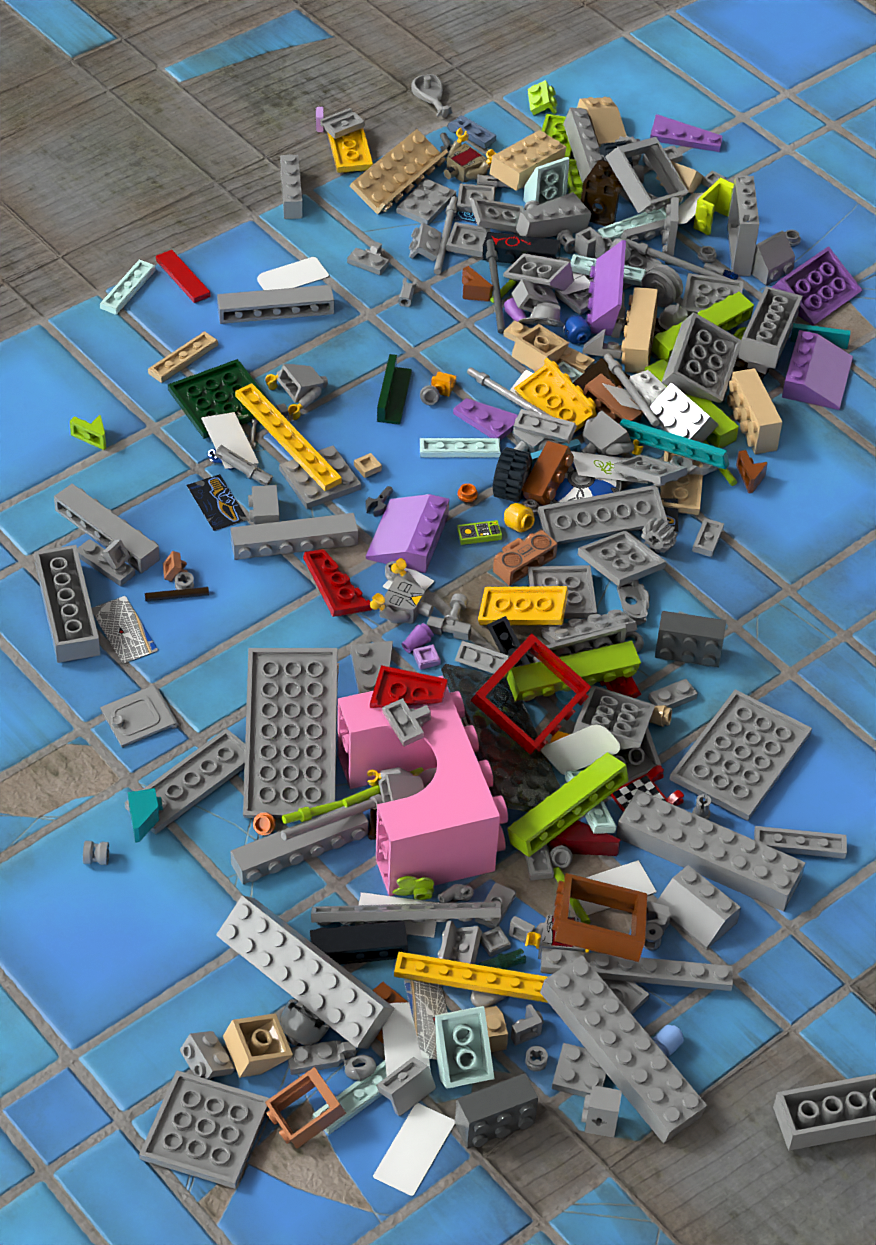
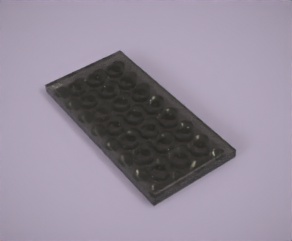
M445 664L441 671L444 678L448 679L447 686L450 692L459 691L463 700L465 715L461 718L463 725H473L479 743V750L475 752L478 761L487 760L491 767L493 786L489 788L492 796L501 795L507 808L528 812L560 788L548 758L541 750L537 751L536 749L530 755L470 701L493 674ZM503 678L486 698L532 740H535L538 737V733L532 724L523 700L515 701L507 679Z

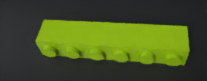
M737 292L727 296L720 302L714 303L711 307L699 311L697 314L723 330L729 331L751 319L754 304L742 293ZM682 322L671 326L662 333H658L653 339L651 350L667 363L669 362Z
M661 359L645 367V371L649 370L662 382L668 363ZM685 394L719 424L706 438L713 446L723 448L737 440L739 426L724 414L721 409L715 406L711 400Z
M632 640L559 657L590 686L600 681L610 682L621 676L631 677L636 674L641 664ZM541 661L514 667L509 671L506 678L515 701H529L536 696H550L557 691L564 690L568 692L572 690Z
M608 752L596 759L594 763L579 772L577 776L562 785L552 795L546 797L544 801L529 810L519 820L512 823L507 828L510 844L528 857L533 855L629 781L626 764Z

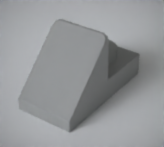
M604 329L584 344L582 354L604 357L609 353L613 358L621 359L622 345L616 342L604 343L606 331Z

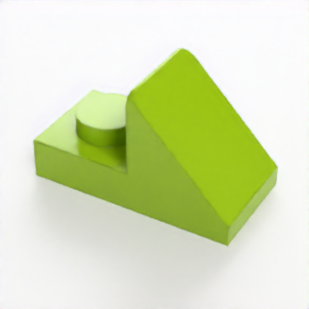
M101 415L91 424L75 416L70 420L71 436L102 450L106 449L105 431Z

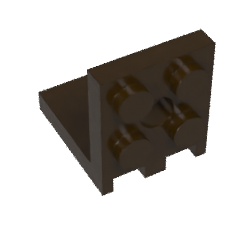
M597 161L583 181L581 202L592 213L589 222L602 226L615 223L619 194L623 190V186L608 161ZM595 203L600 204L603 209H598Z

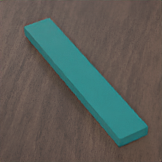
M624 418L620 422V425L628 431L632 441L637 439L642 444L722 469H727L729 466L727 450Z

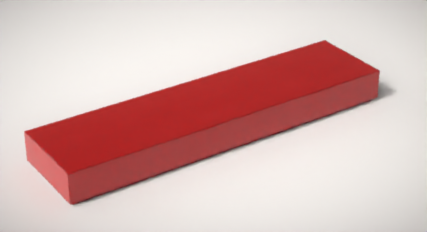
M172 249L156 255V262L193 303L211 297L207 287Z

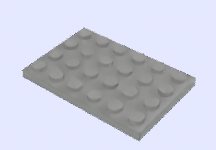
M735 689L672 771L669 780L697 795L704 794L703 798L705 799L706 795H708L714 804L748 821L810 736L812 728Z

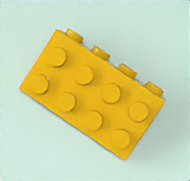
M546 358L544 359L545 365L514 388L515 393L552 417L575 422L577 426L576 432L585 425L588 419L597 416L596 404L590 397L587 399L584 396L583 390L578 385L575 386L567 373L563 374L555 361L551 362Z

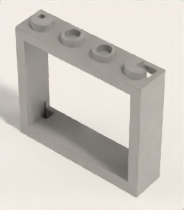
M657 137L619 146L605 156L638 213L645 211L649 213L654 209L659 210L664 206L666 207L667 204H670L671 197H679L680 203L683 200V196L689 193ZM644 153L669 195L651 200L627 158Z
M735 175L727 224L732 276H751L759 230L754 176Z

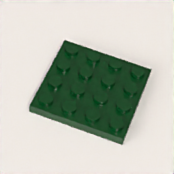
M238 359L167 384L168 391L203 439L210 436L201 419L202 417L235 412L240 425L248 423L255 418L236 398V390L252 383L267 398Z

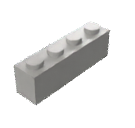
M280 155L284 219H301L302 193L298 155Z

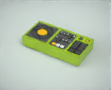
M498 520L457 525L461 545L502 540Z

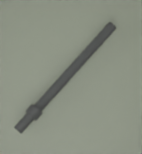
M489 239L486 241L487 262H489L493 285L498 333H504L505 324L496 262L498 255L497 251H495L494 241Z

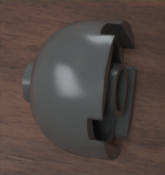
M290 999L280 1019L282 1030L287 1034V1041L295 1046H298L299 1043L313 1045L319 1042L330 1026L324 1025L325 1022L304 1005L302 1008L297 1006V1000Z

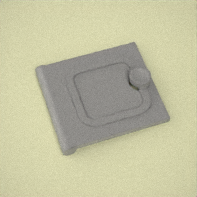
M156 685L100 707L122 748L170 727L175 729L179 725Z

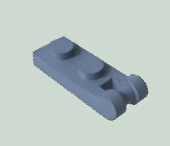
M463 115L456 118V121H451L448 124V129L452 133L462 128V135L467 131L468 139L484 149L496 141L497 135Z

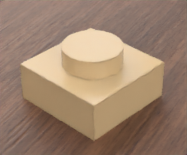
M372 453L354 460V467L364 478L382 471L381 463Z

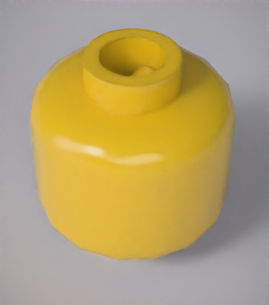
M513 503L504 512L505 525L517 532H525L534 524L533 510L525 505Z

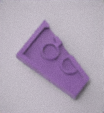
M467 398L453 408L454 415L488 437L500 438V441L513 431L515 419L518 417L517 414Z

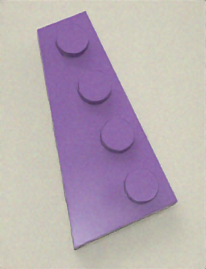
M658 114L655 116L650 138L657 137L660 143L720 152L723 138L722 135Z

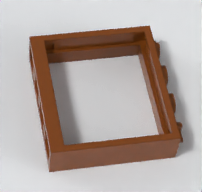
M565 873L564 880L558 882L556 891L557 896L554 905L556 907L552 930L556 931L554 941L639 962L645 944L647 893ZM570 897L632 913L631 935L568 919Z

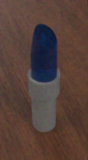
M709 263L704 265V269L727 278L737 280L739 277L723 267H717Z

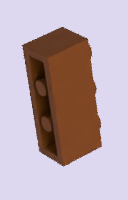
M547 441L523 486L522 494L526 500L532 499L539 505L544 506L549 505L551 500L555 498L560 483L564 481L568 468L573 464L574 456L569 446Z

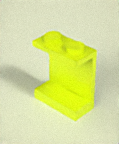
M720 178L697 199L694 229L710 235L714 212L729 216L734 183Z

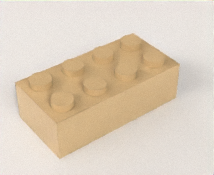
M538 130L493 155L489 174L517 191L525 186L536 167L564 158L566 146L545 132Z
M634 287L633 295L629 296V306L631 307L627 310L626 321L628 322L624 328L625 340L622 341L621 352H623L622 364H625V372L640 373L645 371V367L650 364L657 318V289Z
M756 369L733 372L732 379L729 381L730 391L729 395H727V404L729 407L731 406L734 418L738 420L741 432L747 438L748 446L752 448L754 454L777 451L783 422Z

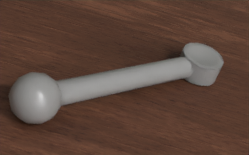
M256 418L251 420L252 432L249 443L252 450L256 448L254 441L256 425L259 423Z

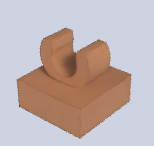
M172 551L164 561L163 572L165 580L172 581L178 573L188 572L184 570L187 563L181 560L179 552Z

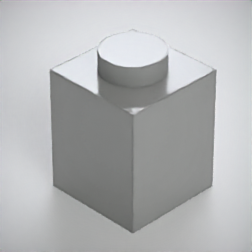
M591 227L577 233L574 251L580 256L595 257L596 237L602 238V236Z

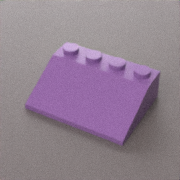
M622 240L597 258L595 266H591L590 277L593 278V282H590L589 293H592V296L588 299L587 309H590V314H587L586 322L593 334H598L606 329L605 335H612L622 305L625 240Z
M829 246L771 287L803 296L798 316L812 326L862 291Z
M799 330L786 375L782 398L839 410L853 356L819 334Z
M431 494L390 499L366 554V559L387 564L402 558L406 561L407 569L426 573L449 516L450 499Z

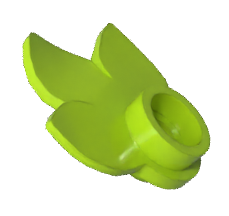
M404 876L397 879L399 888L392 891L396 895H414V899L426 900L432 897L434 881L428 877L416 879L413 876Z

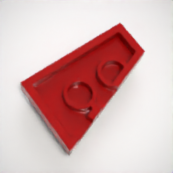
M381 665L370 700V708L384 707L402 698L407 705L442 703L448 679Z

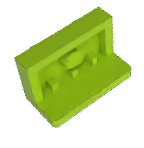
M546 80L527 89L530 111L533 115L550 108L553 114L557 113L556 106H558V103L554 97L556 92L552 85L549 86Z

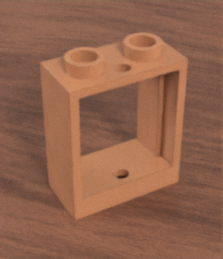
M315 1067L265 1102L270 1109L266 1112L274 1125L280 1124L282 1130L279 1131L286 1144L292 1142L296 1149L346 1114ZM316 1087L330 1108L294 1133L280 1112Z

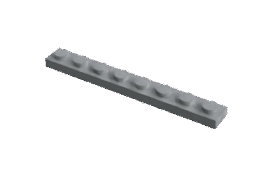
M500 901L312 907L311 923L317 922L318 925H329L331 922L350 925L354 924L355 921H364L365 924H376L378 921L387 920L388 922L411 920L414 923L425 922V919H435L436 922H447L449 919H458L459 921L466 922L471 921L473 918L493 921L496 917H501Z
M542 948L540 973L554 974L583 955L602 979L731 991L733 987L732 966L640 957L639 962L608 954Z

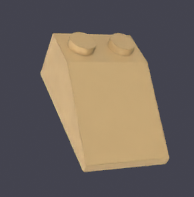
M610 97L580 98L577 108L587 109L599 147L603 143L615 142L620 136L626 137L619 109Z

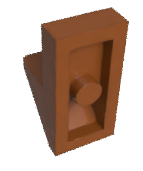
M470 266L463 268V299L491 301L493 285Z
M743 450L738 451L736 466L748 493H753L765 477L768 463L754 464L747 451Z

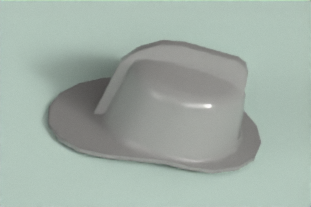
M547 302L537 304L530 318L518 320L522 324L564 326V323L560 321V306Z
M678 303L677 305H669L660 314L658 323L661 328L668 330L671 326L677 325L688 318V312L685 308L679 306Z

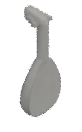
M421 75L412 81V93L417 98L434 104L438 111L437 117L445 118L448 114H452L451 106H443L440 102L443 95V84L436 75Z

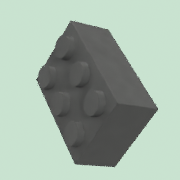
M662 611L655 658L719 667L726 620Z
M526 1073L457 1098L455 1126L467 1149L473 1146L480 1147L487 1143V1141L497 1137L504 1138L510 1132L518 1129H527L535 1123L538 1096Z

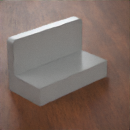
M415 1057L411 1058L376 1085L378 1092L391 1100L394 1111L398 1116L404 1114L436 1088L429 1066Z

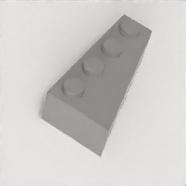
M572 192L521 211L516 231L520 236L537 238L557 236L562 230L566 229L572 233H578L587 229L592 213Z

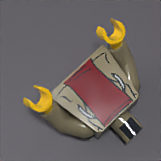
M459 128L456 131L458 140L457 142L454 141L446 158L447 169L444 170V175L447 179L456 177L465 183L477 179L478 174H488L492 156L497 153L490 149L486 153V158L466 143L462 145V142L468 140L469 135L467 131L462 135L463 130Z

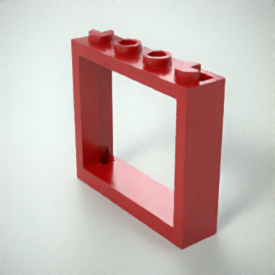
M531 633L476 692L470 701L531 755L535 749L540 751L548 743L545 738L549 734L554 736L562 727L559 723L563 718L568 721L576 712L573 707L577 703L581 706L589 696L586 693L591 686ZM528 651L576 693L535 740H532L486 698Z

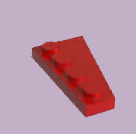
M324 549L304 552L303 559L332 617L372 610L370 607L371 601L364 599L362 591L358 587L355 588L350 583V578L339 571L337 563Z

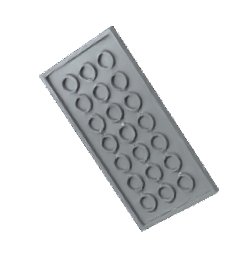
M248 648L244 818H255L259 813L263 812L270 813L274 818H282V815L296 812L299 808L307 806L312 808L335 802L337 648Z

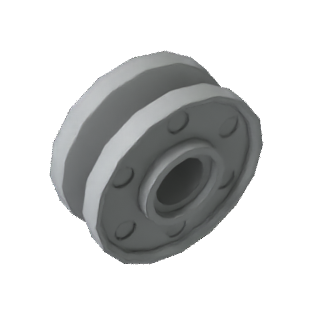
M655 265L642 277V288L657 289V306L667 307L683 293V283L680 276L667 265Z

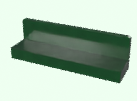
M389 354L377 405V422L400 424L412 369L397 367V355Z

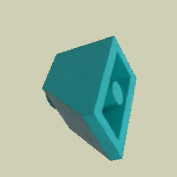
M155 788L128 792L135 843L140 842L159 821V811L163 810L161 797L156 796Z

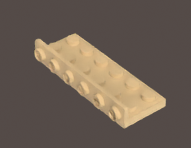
M416 129L350 184V187L378 215L383 210L385 212L389 210L393 205V201L397 203L404 196V192L409 193L414 188L413 184L416 183L418 185L422 182L425 174L429 176L436 169V165L438 167L441 166L446 160L445 156L448 151L445 149L440 153Z

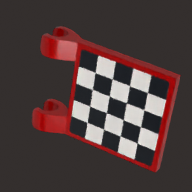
M656 765L648 773L621 786L610 795L623 813L637 789L675 806L684 802L682 799L684 794L680 790H676L666 798L654 783L664 777V769L660 765Z

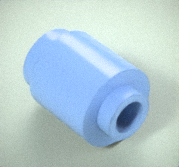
M665 1025L652 1039L667 1058L684 1042L682 1031L674 1025Z

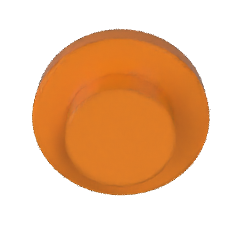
M466 483L458 489L457 496L463 502H472L477 499L478 491L474 485Z
M259 813L254 818L253 827L258 834L269 835L275 830L276 821L270 813Z

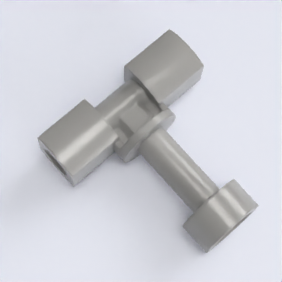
M454 594L450 601L452 608L450 615H446L444 619L433 616L429 617L427 626L432 630L433 634L442 635L443 632L453 633L454 638L469 640L472 632L471 624L462 623L458 618L460 611L466 609L468 598L463 594Z

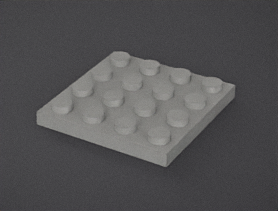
M176 1070L140 1151L139 1158L146 1162L236 1188L268 1110L265 1102L270 1098Z

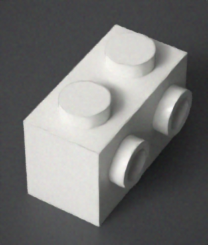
M649 370L632 375L629 379L649 407L667 388Z

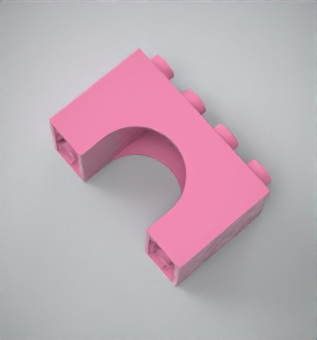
M446 688L442 703L407 705L409 709L414 708L415 710L427 705L431 711V720L423 723L421 727L424 732V738L404 747L382 712L383 707L370 708L373 691L338 698L337 755L350 789L369 785L367 781L376 778L374 775H367V772L371 769L381 773V770L400 767L408 772L422 767L424 771L430 768H437L433 780L419 793L407 798L377 804L376 862L388 895H396L392 891L399 888L397 879L404 876H413L416 879L428 877L434 881L435 886L495 871L497 852L505 850V838L500 824L508 822V812L503 797L501 795L492 797L489 787L493 786V775L489 762L487 760L477 761L474 752H478L479 743L474 726L463 727L460 718L464 717L465 710L460 692H449L448 688Z

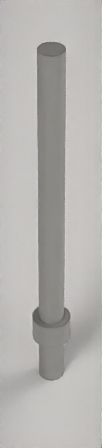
M454 196L451 197L445 212L446 220L434 267V273L437 275L441 274L453 218L457 213L456 205L458 199Z
M626 239L630 248L637 250L639 254L650 255L699 275L730 279L650 248L645 243L641 242L640 244Z
M607 353L604 359L608 363L610 371L616 374L654 427L658 426L660 421L622 371L620 363L614 360L611 354Z
M472 367L467 370V374L475 378L479 384L490 387L526 410L531 408L539 414L551 416L493 381L486 373H480Z
M381 794L371 796L369 800L285 830L281 832V837L285 841L366 810H376L377 804L383 803Z

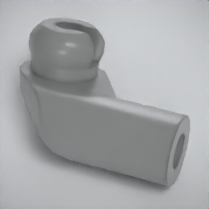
M454 884L440 893L438 899L440 903H448L452 899L467 901L472 898L474 891L470 886Z

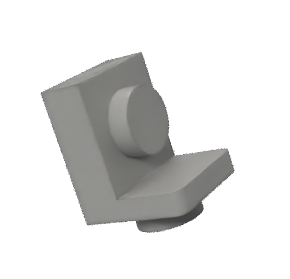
M532 1004L526 1006V1019H520L512 1025L511 1040L515 1046L541 1035L542 1024L544 1023L543 1017L538 1010L535 1011Z

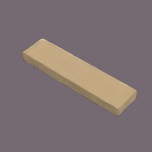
M204 331L148 368V374L163 383L217 347L218 340Z

